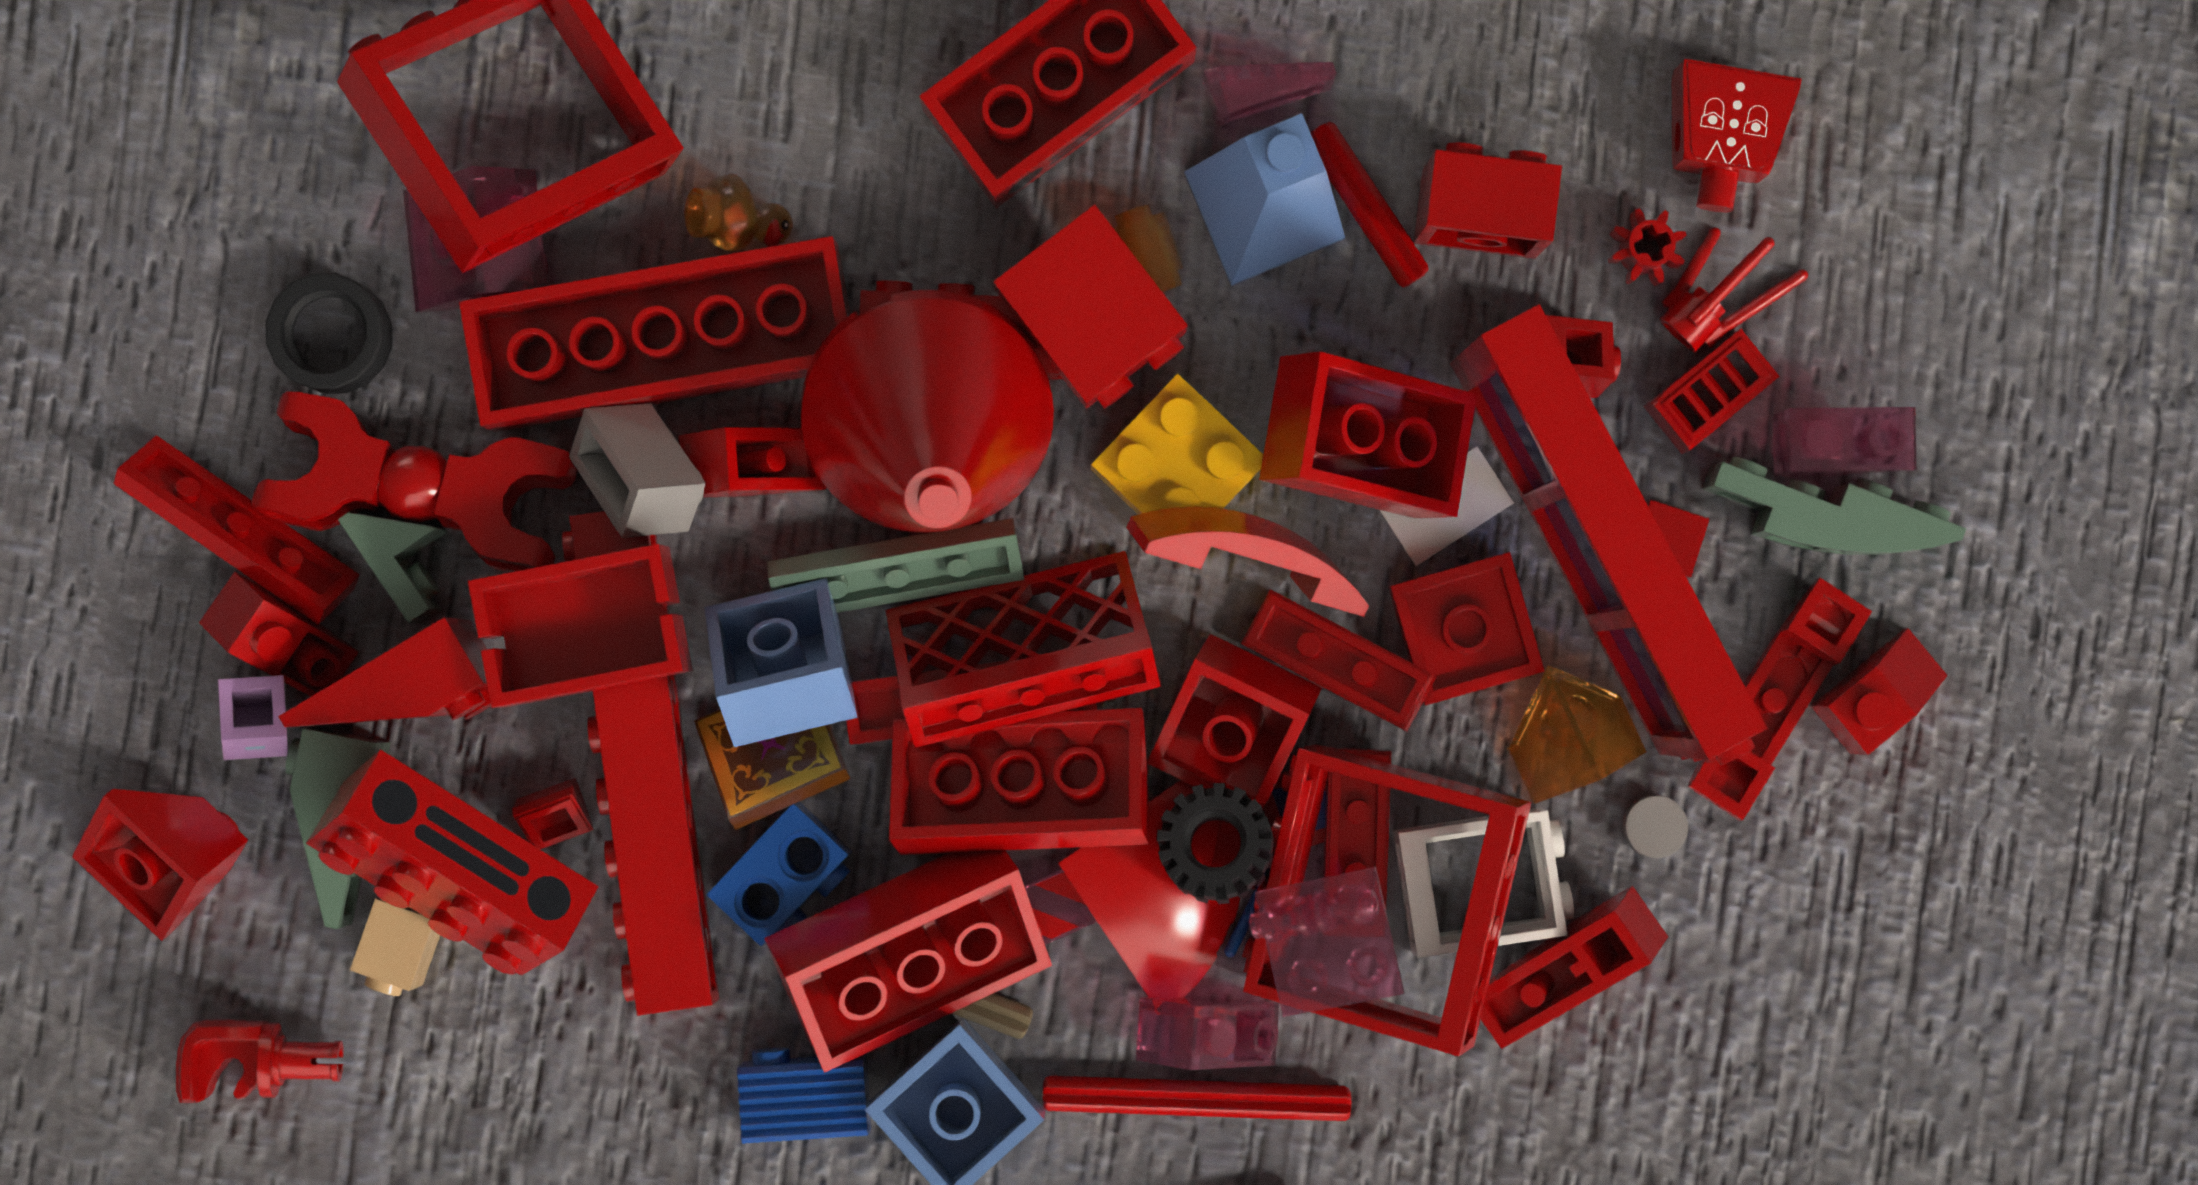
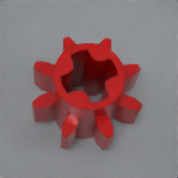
M1635 209L1630 214V223L1633 228L1631 231L1621 226H1615L1610 231L1609 235L1614 240L1620 242L1619 250L1607 260L1609 264L1621 262L1628 270L1625 283L1631 284L1640 275L1648 274L1650 282L1655 287L1664 282V272L1661 267L1663 264L1675 269L1684 264L1685 260L1680 255L1674 253L1676 244L1686 237L1687 234L1686 231L1673 233L1672 229L1666 224L1669 215L1668 211L1664 210L1654 220H1646L1641 209ZM1642 238L1646 242L1656 241L1659 251L1651 257L1648 253L1637 254L1634 245Z

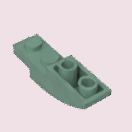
M1732 457L1730 464L1721 462L1710 466L1702 490L1759 511L1751 535L1782 545L1815 552L1843 555H1885L1916 551L1961 541L1967 529L1949 522L1950 511L1923 501L1916 500L1912 508L1891 500L1892 489L1870 480L1857 478L1855 485L1849 483L1834 487L1829 502L1823 500L1826 493L1825 490L1795 479H1790L1787 487L1765 478L1768 469L1764 466L1739 457Z

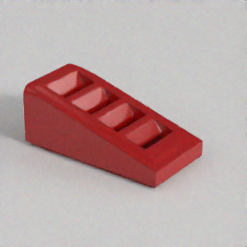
M1739 329L1643 407L1679 452L1684 454L1713 433L1780 376L1744 331ZM1736 350L1757 376L1750 384L1745 381L1726 357L1732 351ZM1715 365L1738 391L1731 399L1708 372ZM1697 380L1720 406L1713 414L1691 388V385ZM1679 395L1682 396L1702 421L1695 428L1673 402Z

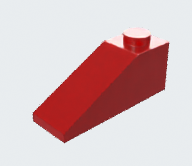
M1633 885L1567 925V936L1547 939L1490 979L1481 1021L1501 1049L1652 963L1669 936Z

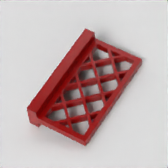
M1126 551L1024 575V580L964 590L885 610L900 685L901 705L915 748L1161 687L1151 641L1143 618ZM1119 575L1120 583L1107 600L1085 591L1094 580ZM1049 592L1060 597L1046 615L1025 606L1033 595ZM1125 601L1127 608L1121 606ZM1074 604L1096 612L1082 630L1061 622ZM990 607L999 611L985 630L965 622L973 610ZM1014 618L1035 627L1021 646L1000 637ZM1110 619L1133 628L1134 631L1106 639L1097 637ZM924 622H930L939 626L924 645L905 637L903 633L904 627ZM954 633L974 642L959 661L939 652ZM1050 634L1071 643L1065 649L1041 655L1036 653L1037 649ZM989 649L1010 658L1005 664L980 670L974 668ZM908 655L913 656V658H912V660H911L910 662H909ZM928 664L949 673L944 679L916 686L913 684Z

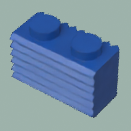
M766 1048L752 1051V1061H744L737 1068L742 1144L867 1136L872 1128L871 1117L865 1111L870 1101L867 1054L861 1055L824 1073L816 1055L815 1057L790 1058L789 1048Z

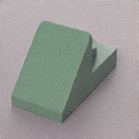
M346 513L338 519L408 623L423 624L442 611L433 597L440 592L437 583L419 561L411 565L408 559L443 536L447 530L354 513Z

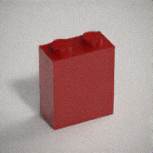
M1095 204L993 281L995 291L1086 409L1096 401H1099L1104 409L1134 387V384L1128 378L1148 362L1154 370H1157L1185 348L1179 338L1186 334L1187 323Z

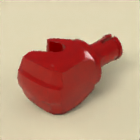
M201 1020L194 1022L181 1037L177 1050L175 1071L176 1093L179 1103H198L212 1095L221 1073L233 1059H238L243 1064L244 1069L243 1075L233 1092L236 1099L246 1098L256 1087H258L259 1095L262 1098H275L285 1079L332 1080L333 1082H340L344 1064L318 1063L317 1058H343V1042L341 1040H335L334 1042L287 1041L278 1022L257 1020Z

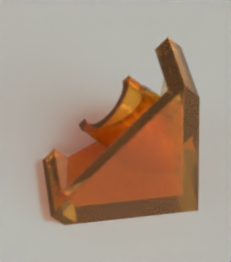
M1547 665L1510 746L1507 747L1533 804L1602 780L1647 752L1620 695Z

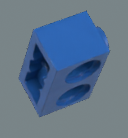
M797 802L791 805L706 895L762 947L766 943L765 937L808 917L800 907L816 890L826 898L851 872L843 862L853 851L801 802ZM809 837L820 845L823 859L817 870L805 872L798 869L792 863L790 849L797 838ZM766 883L777 891L779 908L773 916L762 917L750 909L747 896L752 885Z

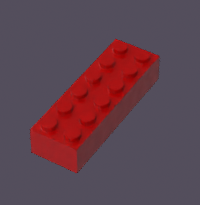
M833 236L459 301L479 423L481 427L493 432L582 417L584 408L658 404L805 378L811 361L822 342L838 324L851 315L840 250Z

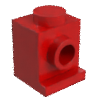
M1546 315L1589 397L1598 398L1611 383L1616 381L1621 367V351L1618 346L1614 345L1613 322Z

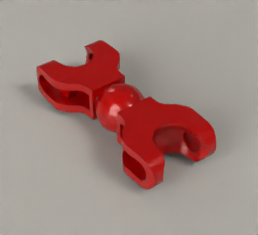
M287 391L280 396L276 411L277 416L282 419L285 426L292 432L306 435L318 441V459L312 470L297 480L264 479L257 484L250 505L266 518L310 530L324 531L340 525L338 519L346 513L355 514L361 511H369L383 514L385 509L392 517L404 522L422 523L437 518L443 527L463 532L465 539L480 559L489 567L497 570L515 572L554 564L556 556L549 544L540 537L529 535L512 527V509L518 498L533 488L564 490L573 484L578 470L569 458L570 453L566 450L522 438L509 437L489 445L478 455L462 457L449 454L448 460L440 452L426 446H405L395 451L388 441L369 436L368 431L353 411L341 400L294 391Z

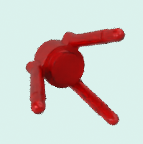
M1713 227L1698 247L1676 287L1662 300V305L1668 310L1659 321L1677 341L1690 351L1695 353L1703 344L1712 349L1726 333L1804 282L1809 276L1808 272L1805 269L1798 270L1719 321V318L1726 312L1720 302L1760 263V260L1774 247L1775 241L1771 237L1764 238L1710 293L1701 287H1697L1690 294L1689 290L1721 235L1720 229Z

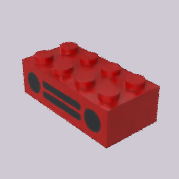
M1049 0L919 95L925 114L997 209L1191 66L1195 61L1197 47L1162 0Z
M381 749L343 782L306 842L307 845L320 852L318 854L319 859L329 868L346 875L355 873L374 885L373 890L375 894L386 903L398 908H412L429 919L428 925L434 932L452 941L460 942L464 940L482 951L483 960L492 968L511 975L517 973L522 976L564 951L599 887Z

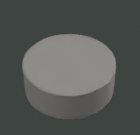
M1647 795L1637 799L1628 807L1623 817L1622 829L1625 840L1637 853L1651 858H1663L1672 855L1684 844L1688 834V821L1681 806L1672 799L1658 795Z

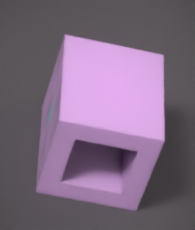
M284 675L218 679L223 760L287 756V727L283 726L278 717L286 712Z

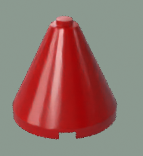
M905 291L892 294L891 301L873 307L858 315L857 311L853 312L838 324L822 342L811 361L803 384L801 398L803 440L809 459L819 478L841 503L856 514L871 522L900 531L915 533L949 531L970 526L996 514L1018 497L1032 481L1046 456L1053 430L1054 407L1048 375L1033 348L1032 341L1012 319L1000 310L971 296L951 291Z

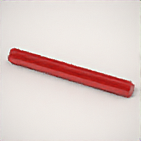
M1049 1075L1043 1081L1042 1104L1043 1108L1047 1111L1347 1121L1351 1115L1352 1096L1348 1087L1339 1085Z

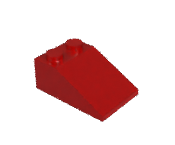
M443 617L278 717L284 727L322 726L450 716L451 720L463 716L467 720L491 707L481 650H487L482 639L478 638L477 631L470 620Z

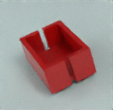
M662 544L648 545L468 580L478 638L496 639L504 637L506 649L492 648L481 650L491 708L511 707L693 671L683 615L669 614L668 605L680 603L670 547Z

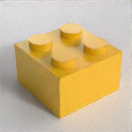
M1177 373L1091 464V470L1137 514L1176 507H1214L1224 509L1261 470L1263 453Z

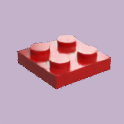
M1510 552L1388 587L1409 661L1437 677L1422 706L1545 672Z

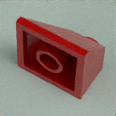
M113 788L103 796L72 858L155 936L163 941L231 870L247 844L248 839L239 831L238 826L231 817L217 811L204 797Z

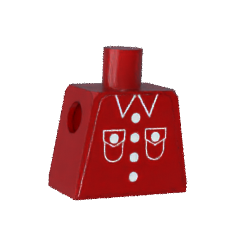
M1684 59L1673 70L1671 80L1672 166L1677 171L1701 175L1696 207L1713 212H1733L1738 181L1759 183L1770 174L1796 102L1802 78L1691 59Z

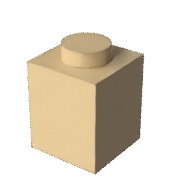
M375 898L350 971L367 976L364 985L368 988L384 994L400 996L403 989L411 991L423 985L440 935L429 927L428 918L412 908H398L380 898Z

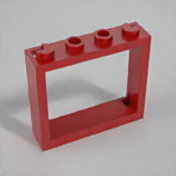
M459 0L453 9L437 16L433 11H426L413 17L401 28L400 32L386 38H382L380 34H373L361 39L349 49V57L337 80L347 99L462 273L665 175L684 149L587 0ZM541 6L632 143V146L480 218L386 74Z
M1319 744L1298 748L1297 756L1293 755L1289 773L1283 774L1282 789L1288 792L1283 816L1279 815L1271 828L1275 847H1273L1272 852L1274 857L1269 877L1265 876V880L1258 887L1255 896L1254 910L1261 914L1256 936H1251L1248 939L1242 957L1246 958L1243 972L1247 973L1243 992L1454 1056H1461L1473 1048L1532 802ZM1329 771L1489 815L1442 1017L1283 971Z

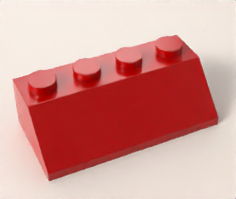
M1006 850L948 853L764 938L784 988L824 1073L1052 966L1019 869Z

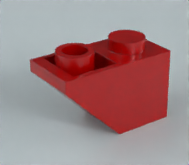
M235 571L199 621V624L228 653L271 676L284 675V682L309 696H313L340 680L359 653L353 646L323 625L316 624L264 587Z

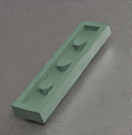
M1013 518L965 526L949 531L930 532L767 561L768 580L771 591L827 578L837 613L1024 580Z

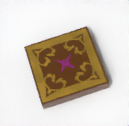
M720 709L694 720L725 812L735 830L851 779L830 724L734 747Z

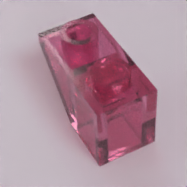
M1915 407L1789 408L1773 415L1774 476H1838L1917 470Z
M1194 996L1140 997L1136 1060L1187 1070L1273 1066L1276 1062L1279 1003Z

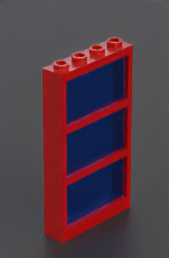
M1538 304L1481 334L1450 365L1464 391L1477 394L1475 412L1659 755L1680 757L1681 760L1692 758L1694 762L1703 759L1706 763H1711L1717 760L1720 765H1723L1750 752L1756 747L1751 737L1768 728L1541 305Z

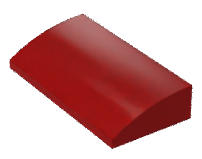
M1142 708L1062 711L916 748L906 719H894L889 825L890 842L900 855L1148 845V780L1144 713Z

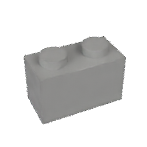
M652 404L584 408L569 458L621 538L688 532L698 504L702 501L706 483L701 473L694 467L676 441L674 434L663 422Z

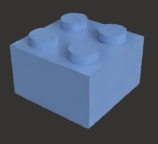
M827 578L704 607L715 695L734 747L858 718L843 629Z
M965 1018L959 1019L870 1099L865 1108L868 1115L931 1185H973L1045 1120L1046 1111Z

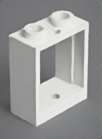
M1541 808L1530 809L1526 824L1540 918L1503 923L1498 946L1567 936L1565 920L1574 919L1571 889L1568 882L1559 883L1556 858L1564 857L1565 855L1562 829L1559 820H1549L1548 810ZM1489 816L1392 830L1411 953L1417 958L1457 952L1462 934V929L1439 933L1426 843L1484 835Z

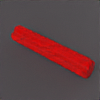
M1329 121L1312 130L1310 133L1326 169L1328 179L1398 285L1404 288L1425 276L1429 270L1428 264L1335 123Z

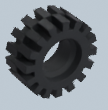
M1213 783L1214 788L1206 789L1201 784L1192 787L1193 793L1186 797L1181 793L1173 800L1175 806L1171 811L1165 810L1161 818L1163 822L1162 829L1157 832V842L1160 849L1158 854L1161 863L1178 889L1186 895L1189 893L1195 896L1197 901L1208 903V900H1216L1218 904L1230 903V898L1239 896L1241 900L1250 895L1249 889L1255 884L1258 887L1265 880L1264 873L1267 868L1272 866V852L1275 845L1268 818L1265 816L1261 805L1255 799H1250L1246 791L1236 786L1234 790L1228 789L1225 783ZM1209 821H1225L1234 826L1240 834L1241 846L1237 856L1229 864L1222 867L1203 865L1192 853V839L1196 830Z

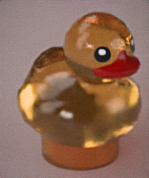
M734 173L715 177L705 188L691 189L686 198L684 216L690 235L694 238H708L713 245L721 250L729 252L741 250L754 237L767 247L777 246V244H781L789 238L793 228L791 214L781 204L769 202L760 205L756 209L750 188L741 177Z

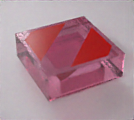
M1062 868L1024 885L1045 945L1097 922Z

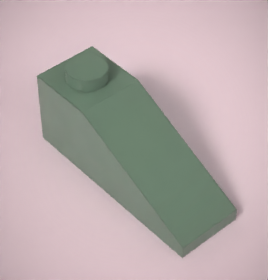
M319 727L302 728L301 738L293 739L286 758V773L292 775L289 791L324 926L339 929L353 923L362 878L355 873L346 875L329 868L319 859L318 854L320 852L307 845L306 842L343 782L380 749L389 754L391 742Z

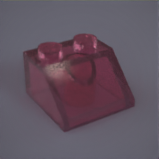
M471 166L451 173L480 218L538 191L535 169ZM403 190L415 312L426 313L460 309L459 301L547 286L548 261L544 253L542 235L462 273L408 190Z

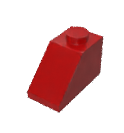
M723 427L678 436L679 445L694 467L701 473L706 483L703 498L742 497L827 490V487L819 478L809 459L803 440L802 428Z
M1904 628L1813 703L1811 708L1849 754L1869 755L1917 716L1948 675L1911 630Z

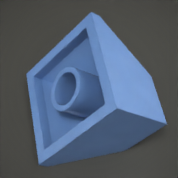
M1302 113L1245 136L1184 171L1185 178L1231 286L1345 239L1326 169Z

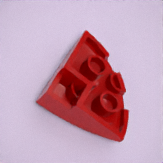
M1180 779L1148 800V845L1078 847L1058 861V864L1161 1015L1179 1003L1211 968L1230 925L1235 921L1240 903L1239 896L1230 898V903L1218 904L1216 900H1208V903L1197 901L1195 896L1189 893L1186 895L1178 889L1161 863L1158 854L1160 849L1157 842V832L1163 826L1161 818L1166 809L1171 811L1175 806L1173 800L1182 793L1186 797L1193 793L1192 787L1194 786ZM1220 820L1209 821L1201 825L1196 830L1192 839L1191 846L1194 857L1200 863L1209 867L1212 865L1221 825Z

